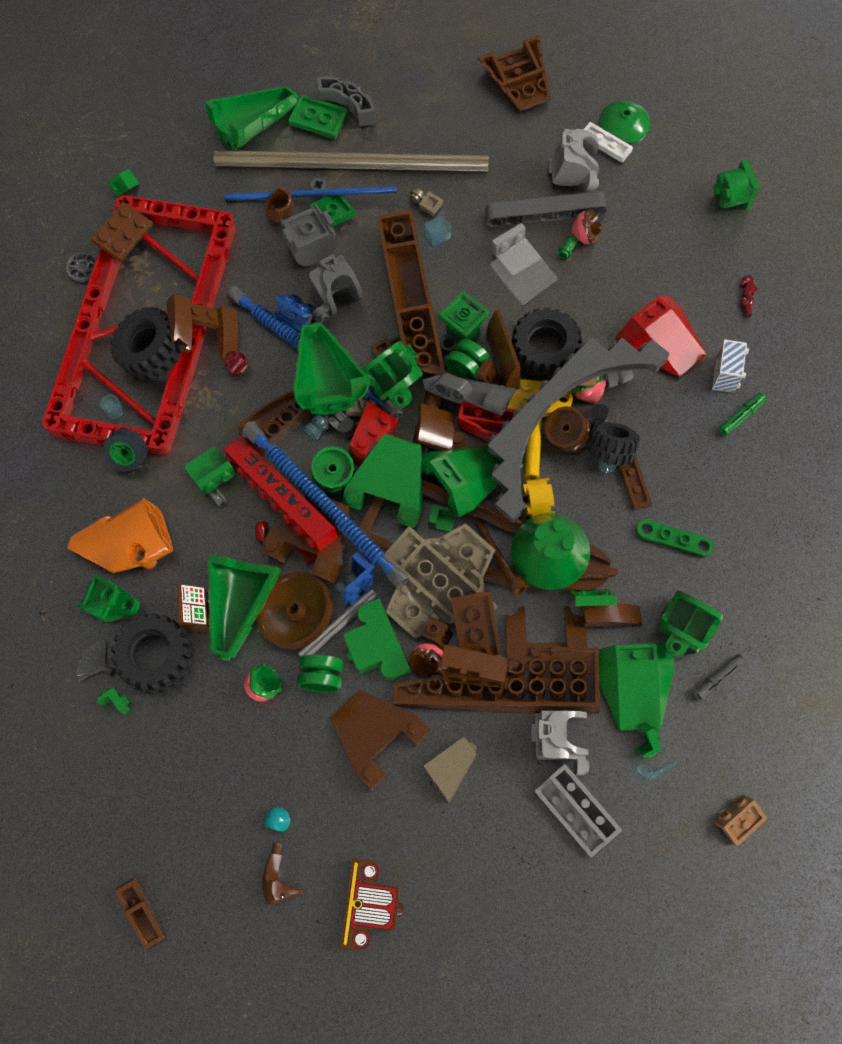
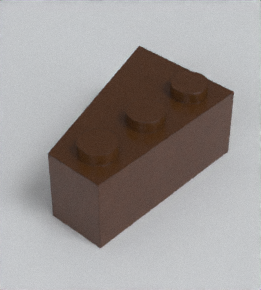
M444 645L441 664L444 682L505 688L508 669L507 658L501 655H490Z

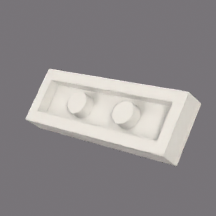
M591 122L583 129L597 137L599 141L598 149L622 163L632 152L633 147Z

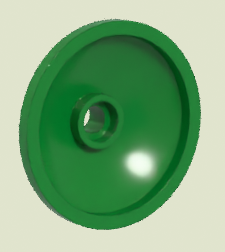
M617 101L609 104L601 112L599 127L630 145L641 141L647 135L650 128V117L647 111L637 103Z

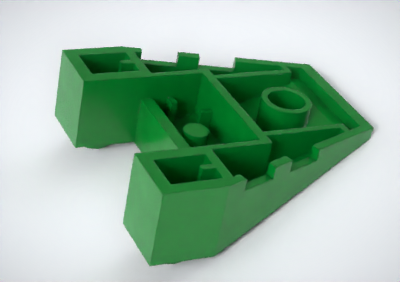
M384 434L346 485L341 503L360 510L365 506L368 493L399 503L400 508L396 523L414 528L419 523L424 506L422 496L421 445Z

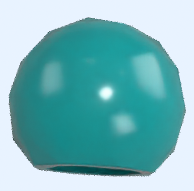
M282 807L271 808L264 816V825L267 829L282 833L290 825V816Z

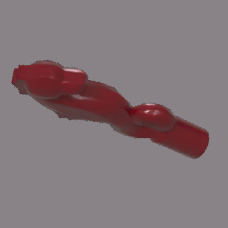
M751 275L744 276L740 283L741 286L745 285L743 289L744 297L740 300L741 305L744 307L745 317L752 316L751 307L754 305L752 295L758 290L754 285V278Z

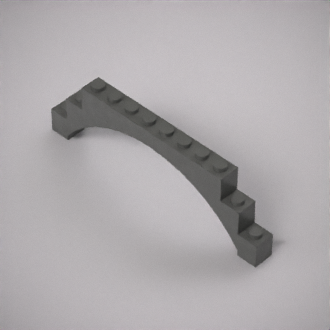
M593 337L588 341L584 340L578 347L579 351L575 355L572 353L566 359V364L562 368L558 367L552 375L554 377L550 381L546 380L536 395L532 394L527 400L528 404L524 408L520 407L510 422L506 421L501 427L502 431L498 435L494 434L488 440V451L502 463H498L492 469V480L506 492H502L496 498V509L512 523L526 510L527 505L523 502L521 493L523 456L532 432L540 419L556 401L575 387L605 374L630 370H648L655 374L668 360L670 353L653 339L648 344L645 342L638 351L623 338L618 343L616 341L613 342L608 350Z

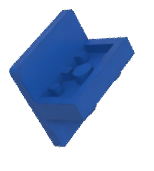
M284 294L283 296L275 297V300L279 302L274 313L275 316L300 332L303 325L310 324L313 318L312 312L316 309L315 306L309 303L305 304L299 296L294 294L291 296Z

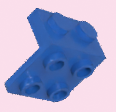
M358 551L352 556L351 572L357 578L343 591V605L345 607L349 604H354L363 591L367 592L373 586L374 566L365 555H361Z

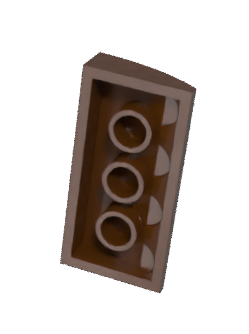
M498 309L489 320L486 338L503 386L518 390L520 389V364L501 311Z

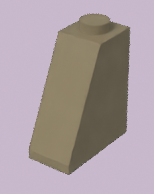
M465 737L424 765L425 771L447 802L452 800L476 757V746L471 739L467 741Z

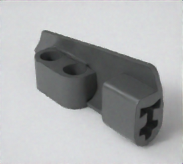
M449 373L438 374L422 381L424 389L428 392L456 403L465 401L500 416L507 409L516 391L515 388L456 377Z

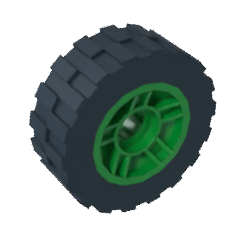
M121 428L120 430H115L106 439L102 447L103 456L106 458L107 463L111 467L116 468V470L123 472L137 470L148 455L146 441L143 440L141 435L131 429Z

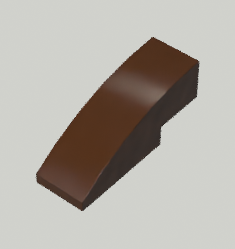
M616 603V605L582 606L581 608L584 627L602 626V629L642 626L640 606Z
M136 876L117 886L114 892L125 909L124 913L144 949L146 950L165 939L157 917Z

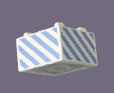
M724 339L716 356L713 390L734 393L736 389L740 388L741 379L746 377L744 363L745 355L749 352V349L746 348L747 343Z

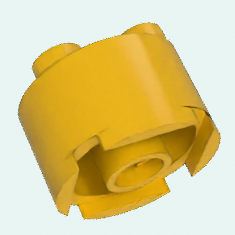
M549 478L528 480L521 486L522 497H526L527 502L526 510L524 511L526 517L532 518L540 514L555 513V511H551V506L555 505L552 485L547 484L550 481Z

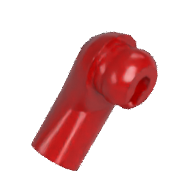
M264 520L257 522L255 525V538L262 545L267 537L266 530L269 527L268 523Z

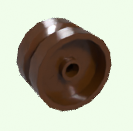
M568 406L559 407L552 411L546 419L544 426L545 435L548 440L561 451L568 453L577 452L584 448L589 442L592 433L591 425L587 418L574 407Z

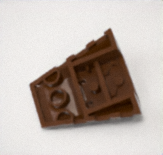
M539 35L524 40L522 48L496 57L494 52H490L478 57L481 64L519 111L551 100Z

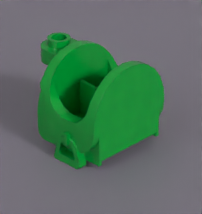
M400 341L362 368L368 375L370 383L379 399L383 401L387 398L388 401L391 400L398 408L406 407L411 402L412 394L407 387L423 375V372L416 363L418 355L409 344L405 346Z
M677 590L672 599L670 598L665 605L658 631L670 636L666 642V650L669 654L681 656L688 647L698 653L700 649L703 650L707 647L710 640L716 635L718 626L724 616L702 601ZM674 643L680 645L678 651L673 650L672 645Z

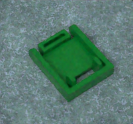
M604 589V595H602L601 590L577 591V593L574 590H569V598L575 606L616 605V594L610 589Z

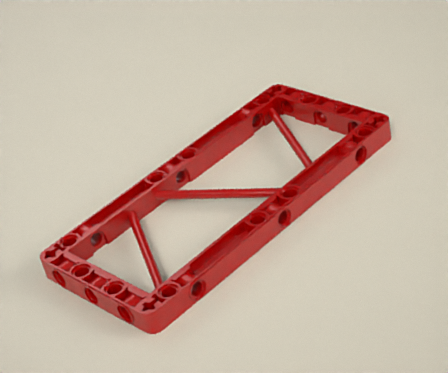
M127 195L120 196L115 203L112 214L125 202L152 221L153 224L173 225L182 227V229L212 232L199 275L147 233L142 239L197 283L191 303L214 308L236 231L232 214L226 211ZM100 248L42 424L51 436L104 446L106 439L115 430H120L121 428L131 429L141 435L143 440L146 441V446L148 447L147 454L165 456L171 451L208 327L192 323V350L190 352L183 351V354H180L179 362H176L174 364L175 367L170 370L155 419L88 362L95 339L112 335L114 330H117L119 327L116 325L99 330V321L102 312L105 311L121 263ZM85 369L153 426V430L70 416L74 406L73 400L76 391L79 390Z

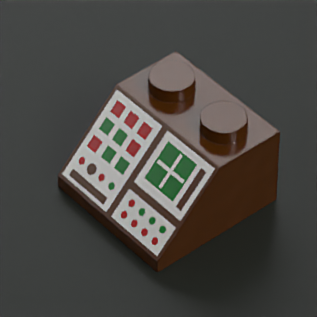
M177 584L178 620L181 627L187 633L209 631V597L205 587Z

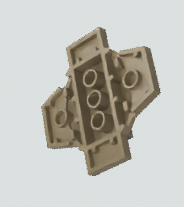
M466 523L440 538L423 539L409 526L385 552L384 558L392 562L397 568L399 567L410 578L401 589L396 587L386 613L415 639L422 635L430 618L442 623H455L451 597L484 592L483 577L495 549ZM493 602L494 611L498 608V605Z

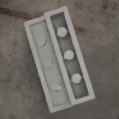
M566 764L560 767L535 790L536 794L591 858L622 831L621 827Z

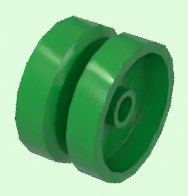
M461 339L454 346V351H451L444 359V364L449 372L456 377L480 381L476 372L484 360H491V357L477 343L469 339Z
M335 446L325 447L318 451L311 465L312 481L323 492L329 494L344 491L354 473L353 459L349 453Z
M326 655L301 656L299 658V669L303 673L297 676L296 686L313 692L332 693L341 691L342 679L337 675L343 673L344 661L340 658Z

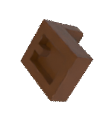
M432 618L429 619L422 632L424 638L433 641L443 651L444 645H448L453 635L447 624Z

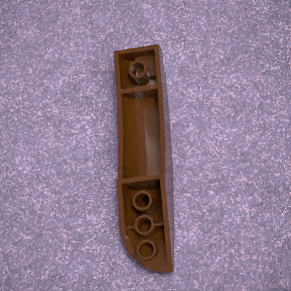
M412 210L377 216L401 342L405 346L409 344L418 355L416 363L421 371L434 375L445 373Z

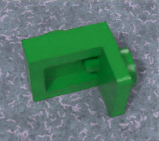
M113 687L102 691L99 695L100 697L96 699L102 706L112 701L119 712L124 715L131 710L127 705L130 701L125 694H120Z
M645 722L639 725L645 744L635 748L636 752L643 759L651 758L657 752L662 751L658 741L660 738L658 730Z

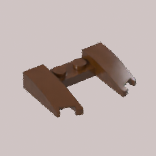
M173 294L166 301L172 343L176 342L178 338L185 343L184 351L190 352L192 350V323L216 329L221 360H225L227 353H234L235 350H238L237 310L223 306L219 309H213L190 303V298Z
M525 606L519 607L520 612L509 616L508 613L505 614L507 660L511 661L512 657H523L538 651H549L556 647H587L586 627L583 626L582 615L579 616L570 612L571 608L564 606L565 643H527Z

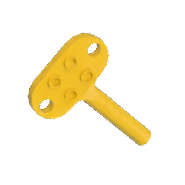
M520 379V389L515 391L507 408L517 410L520 407L524 408L528 404L527 400L532 394L536 395L545 381ZM569 391L561 397L566 398L568 402L556 401L543 417H548L552 411L559 407H571L573 402L572 392ZM542 418L532 432L525 449L524 479L526 481L539 479Z

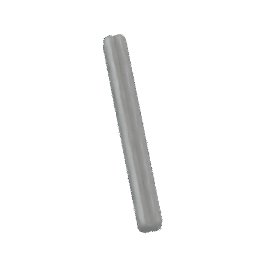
M369 589L330 623L314 642L303 647L298 652L299 656L313 655L358 615V610L362 605L375 600L377 594L372 589Z

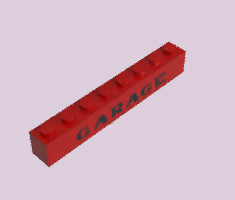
M242 436L224 448L226 462L229 461L231 466L234 465L237 473L242 478L244 476L247 478L251 488L258 489L263 500L267 499L275 512L279 511L283 520L287 524L291 523L295 532L299 536L303 535L306 543L311 548L315 547L321 552L338 538L335 527Z

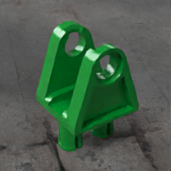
M95 574L92 581L87 583L90 586L86 585V596L80 600L82 604H78L79 610L85 611L104 622L132 617L137 613L140 606L139 601L135 597L98 574ZM131 602L133 604L131 609L126 610L128 604Z

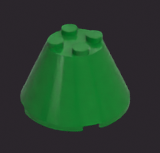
M545 513L528 519L519 527L512 541L511 557L516 571L527 583L543 588V590H559L574 584L584 574L590 560V544L585 532L575 521L564 515Z

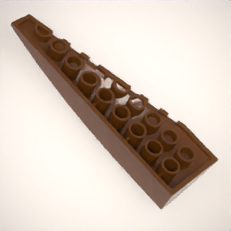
M556 647L545 652L538 651L523 657H512V660L508 661L505 688L444 682L443 675L439 674L422 680L415 679L394 684L393 705L486 712L541 713V711L587 712V714H599L598 647Z

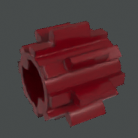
M240 351L230 352L225 358L227 360L225 367L235 375H238L240 372L244 373L248 368V358Z

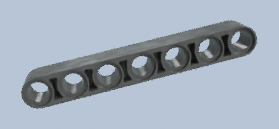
M589 192L491 203L485 206V214L488 226L499 227L520 223L527 224L577 218L578 214L590 209L594 210L596 215L599 216L607 211L603 192Z

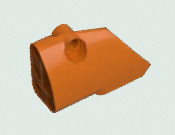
M144 498L115 516L103 517L71 536L67 546L71 551L112 573L140 566L148 570L152 569L156 565L157 560L173 551L172 542L161 510Z

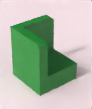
M130 169L119 173L107 182L117 197L139 184Z
M433 504L428 528L447 533L451 532L455 513L451 508Z

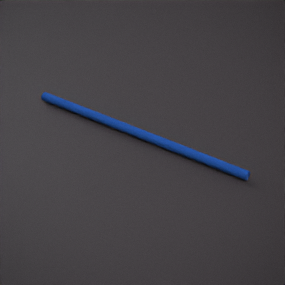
M397 186L295 190L289 192L292 198L397 193ZM272 192L225 194V201L269 199Z

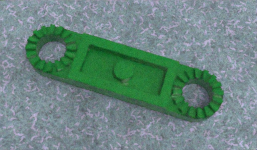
M642 520L636 528L637 536L640 539L684 553L707 557L714 548L713 542L707 537L651 520ZM648 525L652 532L644 534L641 531V527ZM698 544H707L708 551H701L698 548Z

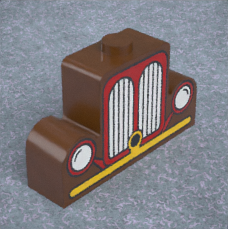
M352 858L340 949L366 950L372 942L369 929L394 932L397 926V918L402 917L403 903H399L401 889L398 886L375 884L381 873L379 866L374 861Z

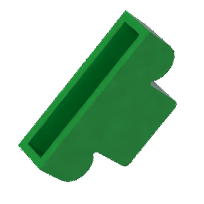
M380 598L362 605L358 610V618L362 626L344 634L348 650H345L349 662H354L359 674L381 666L383 678L390 682L411 675L409 665Z

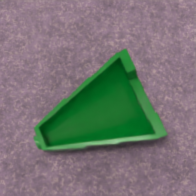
M285 86L212 99L204 102L210 123H214L215 133L219 140L229 150H236L260 132L266 130L274 122H278L297 104L298 96L295 91Z
M321 322L303 325L298 344V358L293 387L296 402L303 410L306 408L311 413L318 415L335 414L351 408L356 404L355 401L357 399L363 398L366 395L370 386L368 375Z
M209 555L211 653L219 654L218 659L230 661V657L235 658L253 629V623L273 590L281 572L280 568Z

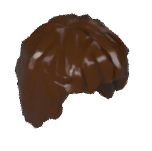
M280 187L270 194L264 208L265 214L269 219L279 223L280 219L285 220L292 215L294 201L288 190Z

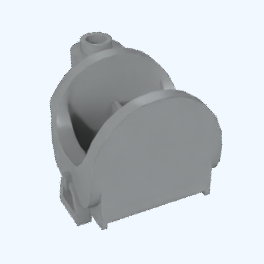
M564 128L561 140L555 152H552V159L550 158L548 161V174H552V182L555 185L568 187L584 186V190L593 192L594 189L598 188L599 166L592 157L598 151L599 141L593 133L583 129L571 130Z
M541 711V713L535 714V724H531V742H535L536 757L539 760H574V773L576 776H585V773H589V760H586V756L589 755L588 749L576 747L567 740V720L587 719V712Z

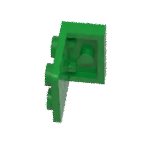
M212 447L185 465L186 471L203 495L213 491L236 475L229 461L226 462L217 447Z

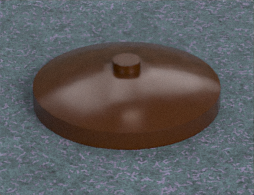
M292 572L279 577L257 617L261 633L269 642L283 649H298L309 645L325 631L330 622L333 611L331 593L322 580L307 572Z

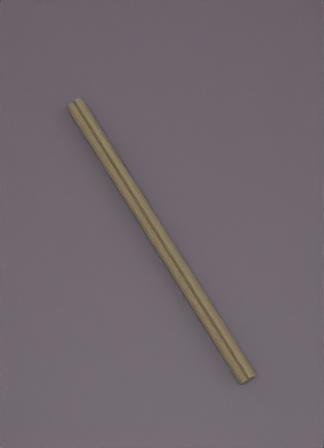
M214 150L213 156L215 166L486 172H488L489 155Z

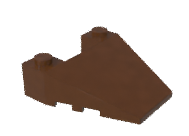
M308 499L307 501L335 527L338 538L319 552L315 547L311 548L306 543L303 535L299 536L295 532L291 523L287 524L285 521H282L268 533L260 552L285 564L292 546L317 555L318 557L310 573L321 580L335 585L343 567L342 558L346 544L345 535ZM332 500L349 517L350 507Z
M358 690L330 718L356 775L372 792L387 777L386 773L373 760L400 733L415 747L431 733L430 728L416 714L361 690Z

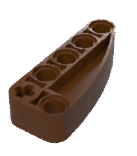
M293 390L266 403L239 424L238 433L242 436V427L247 422L255 421L264 432L268 443L271 446L277 445L306 419L311 412L306 408L304 410L297 409L299 405L296 402ZM286 418H291L290 421H284ZM278 430L277 433L270 434L271 431ZM243 437L261 456L265 455L266 451L262 447L260 448L255 442L252 443L248 438Z

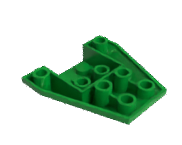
M488 445L427 453L422 456V471L425 475L431 472L436 475L450 494L447 504L459 518L474 511L498 486L492 480L493 472L491 471L498 463H502L488 451Z
M660 644L614 645L598 649L599 685L619 731L640 730L639 725L645 722L656 729H661L675 669L674 656L668 653L666 646Z

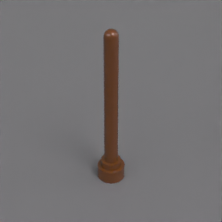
M476 521L475 526L483 539L495 549L493 555L510 581V591L514 596L523 594L527 590L526 584L522 579L515 576L482 521Z

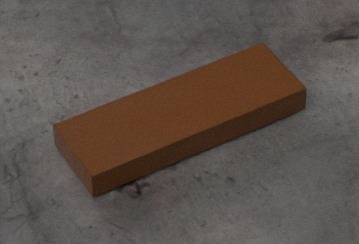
M635 456L631 464L618 465L633 511L652 506Z

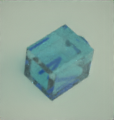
M443 215L424 223V234L432 247L451 238L452 225L449 220L446 221Z

